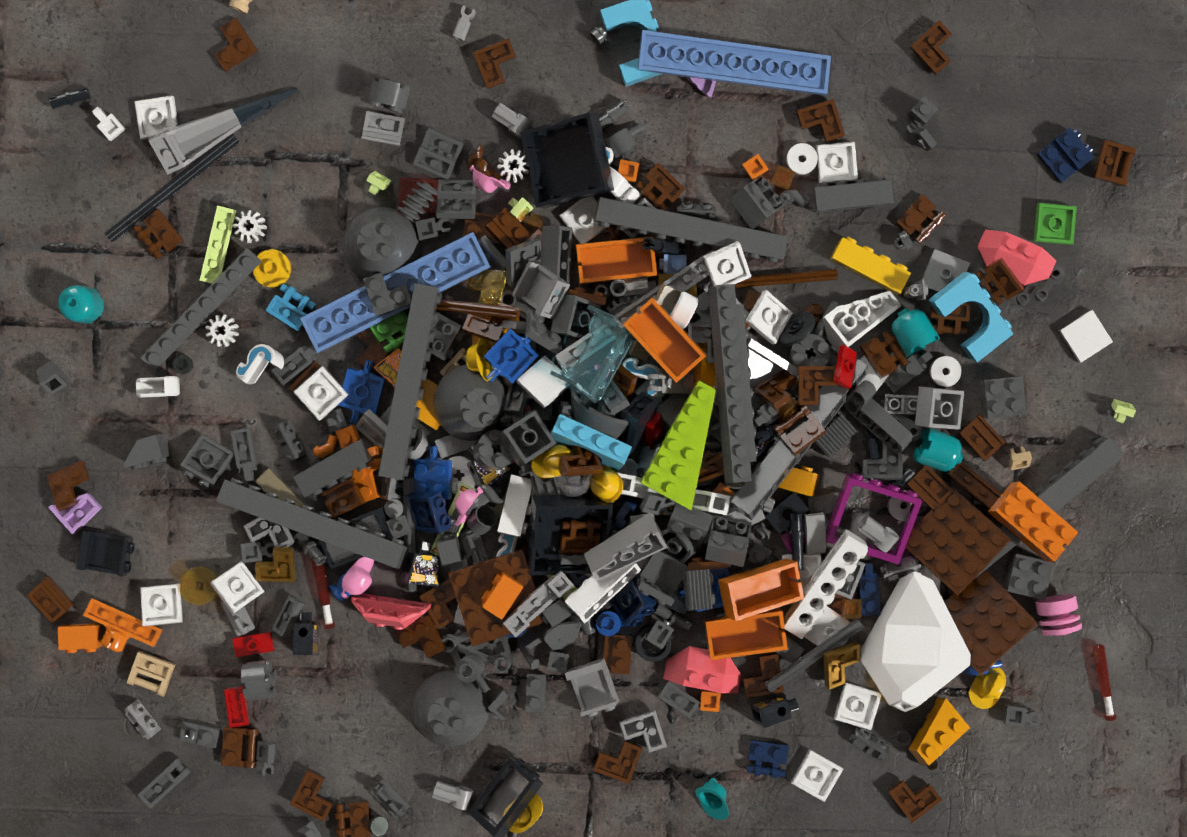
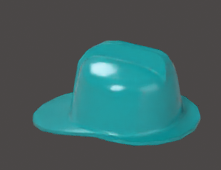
M711 778L709 782L697 788L695 794L703 810L709 816L717 820H725L729 815L725 802L727 792L722 785L718 784L715 778Z

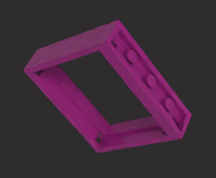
M846 473L826 529V542L835 545L841 537L836 531L853 485L911 503L894 551L889 550L885 553L876 545L866 543L868 546L866 555L899 564L923 500L918 496V493L912 490L905 492L893 484L885 486L877 479L871 478L869 481L863 479L864 476L858 473H853L852 475Z

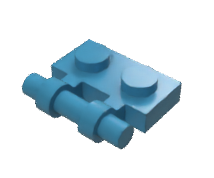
M282 284L280 290L285 295L283 298L275 295L265 311L293 329L300 331L303 326L300 318L307 315L303 310L306 307L313 310L316 304L311 301L310 297L296 292L294 287ZM293 298L300 303L298 307H295L289 303V300Z

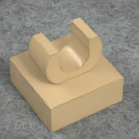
M1023 446L1020 447V453L1018 454L1014 452L1013 448L1010 450V470L1030 467L1032 460L1030 451L1025 452Z

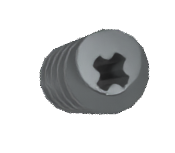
M424 180L423 183L416 182L418 190L411 189L414 196L406 195L410 201H402L405 207H397L403 215L413 222V219H420L418 213H425L422 206L429 208L430 205L427 200L434 201L432 194L439 195V192Z

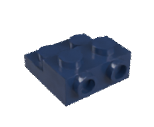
M1066 129L1037 153V156L1059 183L1064 182L1094 158L1092 155L1093 149L1090 145L1082 143L1080 140L1081 134L1076 129Z
M427 491L423 494L410 493L405 496L416 531L440 534L451 528V518L446 512V502L440 492Z
M636 577L610 599L624 627L632 625L636 627L642 624V618L654 612L653 606L656 604L653 596H646L638 590Z

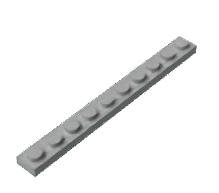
M712 249L711 251H709L708 253H706L705 255L714 252L713 249ZM703 256L663 282V284L680 292H685L707 277L709 273ZM662 284L555 355V359L564 372L569 371L626 332L627 329L623 324L636 312L641 314L639 309L652 297H656Z

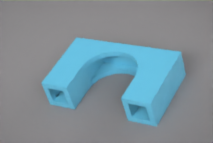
M628 0L600 10V16L606 33L629 25L657 32L656 30L659 29L656 18L652 19L650 13L652 6L649 0ZM638 59L619 65V71L625 87L661 75V73L637 70Z
M963 272L928 301L937 314L943 317L949 315L965 302L974 301L979 305L983 314L981 327L960 345L970 360L979 362L1013 335L1010 329L1012 326L1005 318L1001 317L999 307L996 304H992L989 300L990 295L984 288L980 287L978 277L974 273Z
M561 414L550 433L556 442L555 445H563L565 447L567 445H575L585 448L602 459V466H608L616 473L625 464L632 448L630 445Z

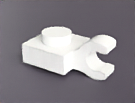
M99 107L92 111L100 120L97 127L109 141L114 140L125 130L124 126L112 113L107 116Z

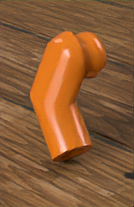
M329 434L327 443L322 446H316L313 449V454L318 458L331 455L335 450L338 437Z

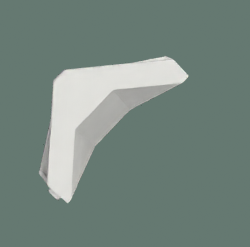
M912 572L899 579L881 615L878 617L862 646L860 654L861 662L887 703L904 712L921 705L969 667L971 654L934 581L919 572Z

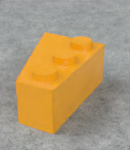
M801 466V469L793 468L779 488L814 497L820 475L812 473L813 469Z
M943 697L936 698L934 707L926 716L927 719L924 725L919 729L908 749L922 765L929 766L970 728L948 699Z

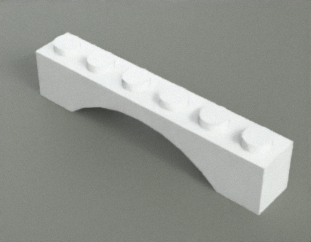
M618 473L623 481L622 495L644 499L647 491L660 494L640 482L642 478ZM696 490L693 508L704 512L727 515L731 496Z

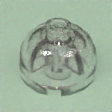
M593 475L553 477L556 488L563 495L576 497L589 490Z

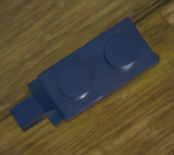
M867 562L863 570L864 573H862L858 582L860 615H881L877 572H873V564Z

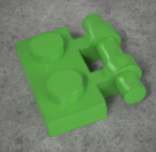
M404 311L369 327V330L379 344L385 340L388 343L383 347L386 354L392 350L399 349V346L404 343L408 316ZM399 332L402 334V336L396 340L392 337Z

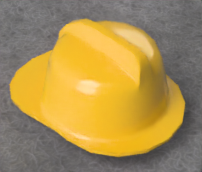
M482 338L478 340L477 344L467 350L466 362L467 367L471 371L480 372L483 379L489 381L485 377L492 371V367L483 356L491 347L488 341Z
M563 445L552 446L532 460V470L541 478L561 476L559 472L560 457L574 455V452Z
M603 465V470L600 474L591 476V491L602 501L607 503L614 502L622 493L623 481L618 473L610 467Z
M1001 668L988 669L987 674L976 675L969 690V699L974 706L980 709H988L997 703L1006 685V675Z
M535 794L509 831L522 833L532 827L542 814L543 802L540 796ZM512 804L509 805V807L505 810L504 815H505V814L507 813V811L510 809V807L512 806Z

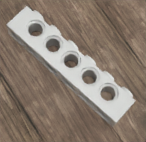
M847 529L844 531L803 589L804 599L794 602L783 617L784 629L801 639L811 632L816 619L819 620L822 617L826 605L832 603L835 597L834 594L844 586L847 576L855 571L859 559H863L867 554L868 546L865 540ZM846 552H852L850 557H843ZM836 567L841 568V570L837 573L832 572V570ZM824 583H830L827 588H822L821 586ZM814 598L819 599V601L816 603L810 602ZM801 614H808L806 618H800Z

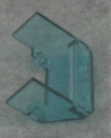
M588 305L587 309L594 315L588 323L589 332L592 334L574 368L568 366L560 374L551 371L550 375L567 388L597 403L604 395L633 341V335L615 316Z

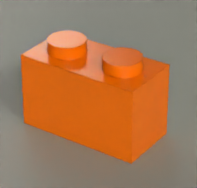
M502 572L501 575H496L492 581L494 586L490 592L487 590L481 598V601H483L482 607L501 620L523 589L522 583L505 572Z
M100 623L64 624L58 627V650H65V653H75L77 649H84V652H96V649L102 647V624Z

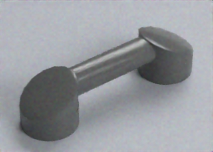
M907 729L899 730L896 733V742L900 746H910L913 742L911 733ZM939 758L929 766L924 765L926 770L930 772L938 770L940 767Z

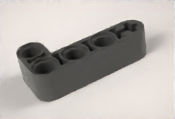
M864 380L850 393L844 403V407L893 452L901 453L913 441L912 434L872 399L876 393V388L870 381Z

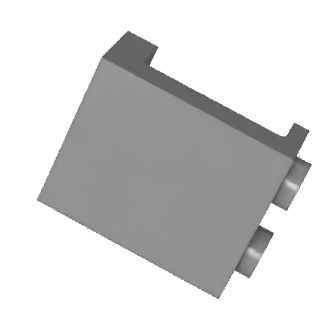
M529 261L512 295L523 299L536 309L535 312L540 316L553 319L570 284L543 265Z
M604 658L570 668L565 673L567 681L571 680L581 707L580 716L592 717L598 714V711L604 710L608 712L615 709L619 698Z

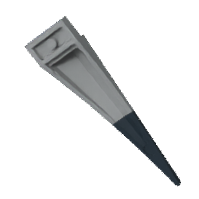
M298 88L289 89L166 129V131L149 138L148 141L168 175L191 163L223 139L297 92Z

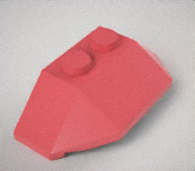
M985 230L977 246L986 267L1002 257L1023 286L1048 279L1056 263V260L1042 247L1008 232Z
M364 593L351 597L352 603L367 622L374 623L378 627L393 626L394 629L398 630L406 628L431 608L430 603Z
M688 646L666 660L663 679L683 686L718 693H738L742 674L731 658L710 660L708 649Z

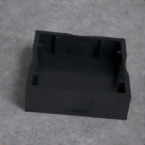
M588 112L564 119L557 124L543 125L520 132L525 157L530 168V182L536 208H549L614 191L599 114Z
M595 494L532 496L526 559L529 574L555 575L559 571L563 573L592 574L588 564L561 565L557 555L560 547L561 533H569V529H562V521H569L570 519H576V521H586L587 519L601 521V529H594L593 533L599 532L600 543L608 539L611 530L612 502L602 501ZM577 529L576 533H586V529Z

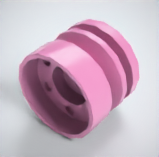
M1054 595L1046 597L1045 600L1039 599L1035 601L1037 615L1047 616L1039 621V625L1044 626L1040 629L1042 635L1061 636L1082 629V623L1077 621L1080 619V615L1070 613L1078 609L1076 595Z

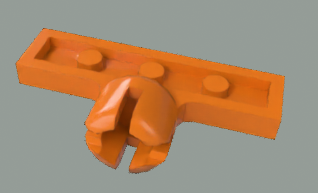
M355 425L335 431L342 449L360 440ZM379 445L367 449L373 459L367 463V468L359 472L357 469L352 471V478H355L354 482L356 486L358 485L365 502L381 497L373 476V471L379 469L382 458L378 459L377 455L383 453V448Z
M91 598L83 616L106 627L101 645L115 652L123 651L129 638H134L155 647L163 629L154 625L142 626V620Z

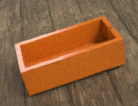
M645 238L577 244L578 264H582L578 266L580 285L613 282L617 279L656 277L655 252L653 250H645L642 247V243H647L643 241Z
M652 297L639 309L641 314L636 312L623 325L677 383L706 357V354L659 302Z
M1020 481L1012 482L988 511L1045 562H1055L1065 550L1063 546H1068L1078 533Z
M786 558L719 579L725 616L737 621L804 599L801 582L788 579V577L800 579L797 562Z
M780 608L771 609L737 621L726 616L704 619L710 660L788 650L786 633L783 630L785 628L783 611Z

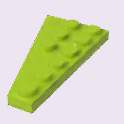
M700 380L696 382L640 481L645 486L691 511L716 389Z

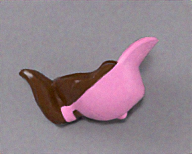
M479 144L476 151L469 158L467 165L468 169L473 173L474 184L478 187V190L492 193L498 187L509 189L510 182L501 179L500 174L496 173L492 166L482 158L483 148Z

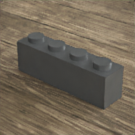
M886 177L874 178V182H867V179L855 180L854 184L841 181L836 182L835 186L822 183L817 184V187L812 190L815 213L885 206L894 203L892 180H886Z
M361 439L293 478L304 497L310 494L314 497L323 492L321 488L326 486L329 489L338 484L337 479L342 478V480H345L352 476V471L355 469L359 472L367 468V463L373 459Z

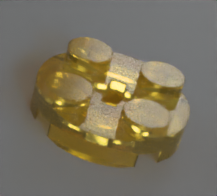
M205 566L189 569L181 578L180 593L188 603L204 605L211 602L217 596V593L210 583L217 578V575ZM196 581L204 583L203 590L195 588L197 586Z

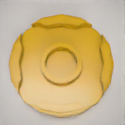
M274 249L264 250L257 256L262 262L253 270V275L257 282L270 288L279 287L286 283L291 274V263L287 256L281 251Z

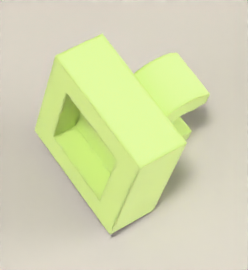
M374 171L369 174L366 181L372 184L369 192L376 195L380 189L388 188L392 180Z
M523 197L519 202L512 198L508 203L513 208L510 213L520 222L533 209Z
M1116 399L1111 404L1115 411L1114 418H1116L1117 422L1124 423L1126 415L1134 417L1136 410L1132 404Z

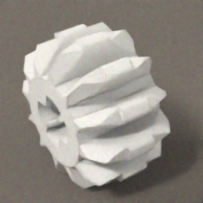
M511 149L510 156L504 152L503 155L506 159H498L502 165H498L497 168L498 170H503L500 173L501 177L507 174L506 181H510L511 177H513L514 183H517V176L524 180L522 173L529 174V171L525 169L529 165L528 162H525L526 157H521L522 152L520 150L515 155L514 150ZM514 162H517L518 169L514 168L513 170H510L511 167L509 166V164H514Z
M248 210L247 215L245 212H241L242 218L235 217L239 224H233V227L239 229L234 233L237 236L241 235V241L247 239L248 243H252V239L258 242V234L264 237L265 234L261 232V229L265 230L267 226L261 225L265 222V219L259 218L260 213L256 212L253 215V211ZM249 222L254 225L253 229L250 228L251 231L246 228L247 224L250 225Z
M216 315V321L213 319L209 320L212 326H206V329L211 331L206 334V337H212L210 340L212 344L217 341V347H221L222 344L228 347L229 341L233 343L236 341L232 336L239 335L238 332H234V329H237L239 326L237 324L232 325L234 319L230 318L228 320L227 315H223L222 319L220 315ZM220 327L226 328L224 330L226 331L225 334H219L221 332L219 331Z

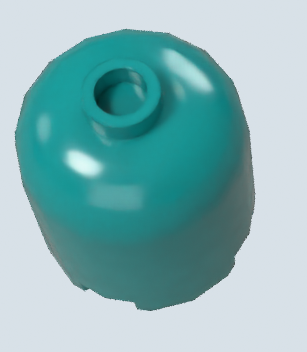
M75 285L64 289L60 294L58 308L67 320L80 324H90L102 315L104 300L96 289Z
M906 308L897 314L899 317L892 324V331L905 357L926 348V345L929 343H935L940 339L926 314L918 309L909 311Z
M926 427L920 437V440H922L920 447H915L914 461L944 472L953 469L956 464L959 465L963 459L962 447L957 438L936 428Z

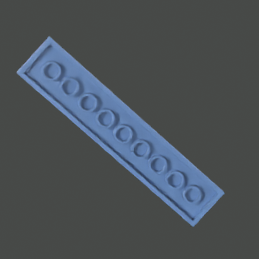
M642 30L637 70L827 95L831 56Z
M472 232L384 276L388 291L407 285L412 299L415 283L437 287L440 289V293L491 267ZM366 286L301 317L300 320L316 352L320 353L410 308V305L376 316Z

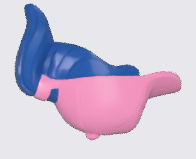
M367 557L357 559L353 566L348 568L346 573L339 578L338 586H328L334 597L339 601H345L350 595H359L365 592L372 583L370 571L374 560Z

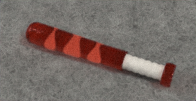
M311 559L320 606H322L324 614V629L335 628V623L331 618L330 598L324 563L317 566Z
M1097 644L1093 646V653L1101 695L1105 703L1106 715L1104 717L1106 721L1116 720L1117 716L1113 712L1111 702L1112 692L1104 645Z

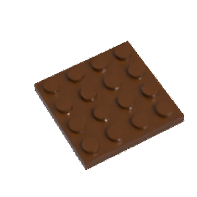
M952 488L954 491L935 511L932 509L911 530L905 548L958 596L1010 543L1011 539L958 491Z
M522 549L448 573L472 647L512 634L503 624V621L535 590ZM502 572H505L522 583L523 589L501 620L482 607L483 601H481V598L487 590L490 592L494 586L492 581L496 575H501ZM541 612L527 628L545 623L542 618L543 613Z
M987 570L976 577L958 596L954 593L944 602L971 654L970 666L980 676L1038 626V623Z

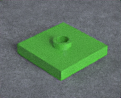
M1038 203L1034 242L1073 245L1077 206Z

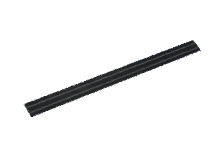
M233 133L107 231L105 233L106 236L113 243L240 143Z

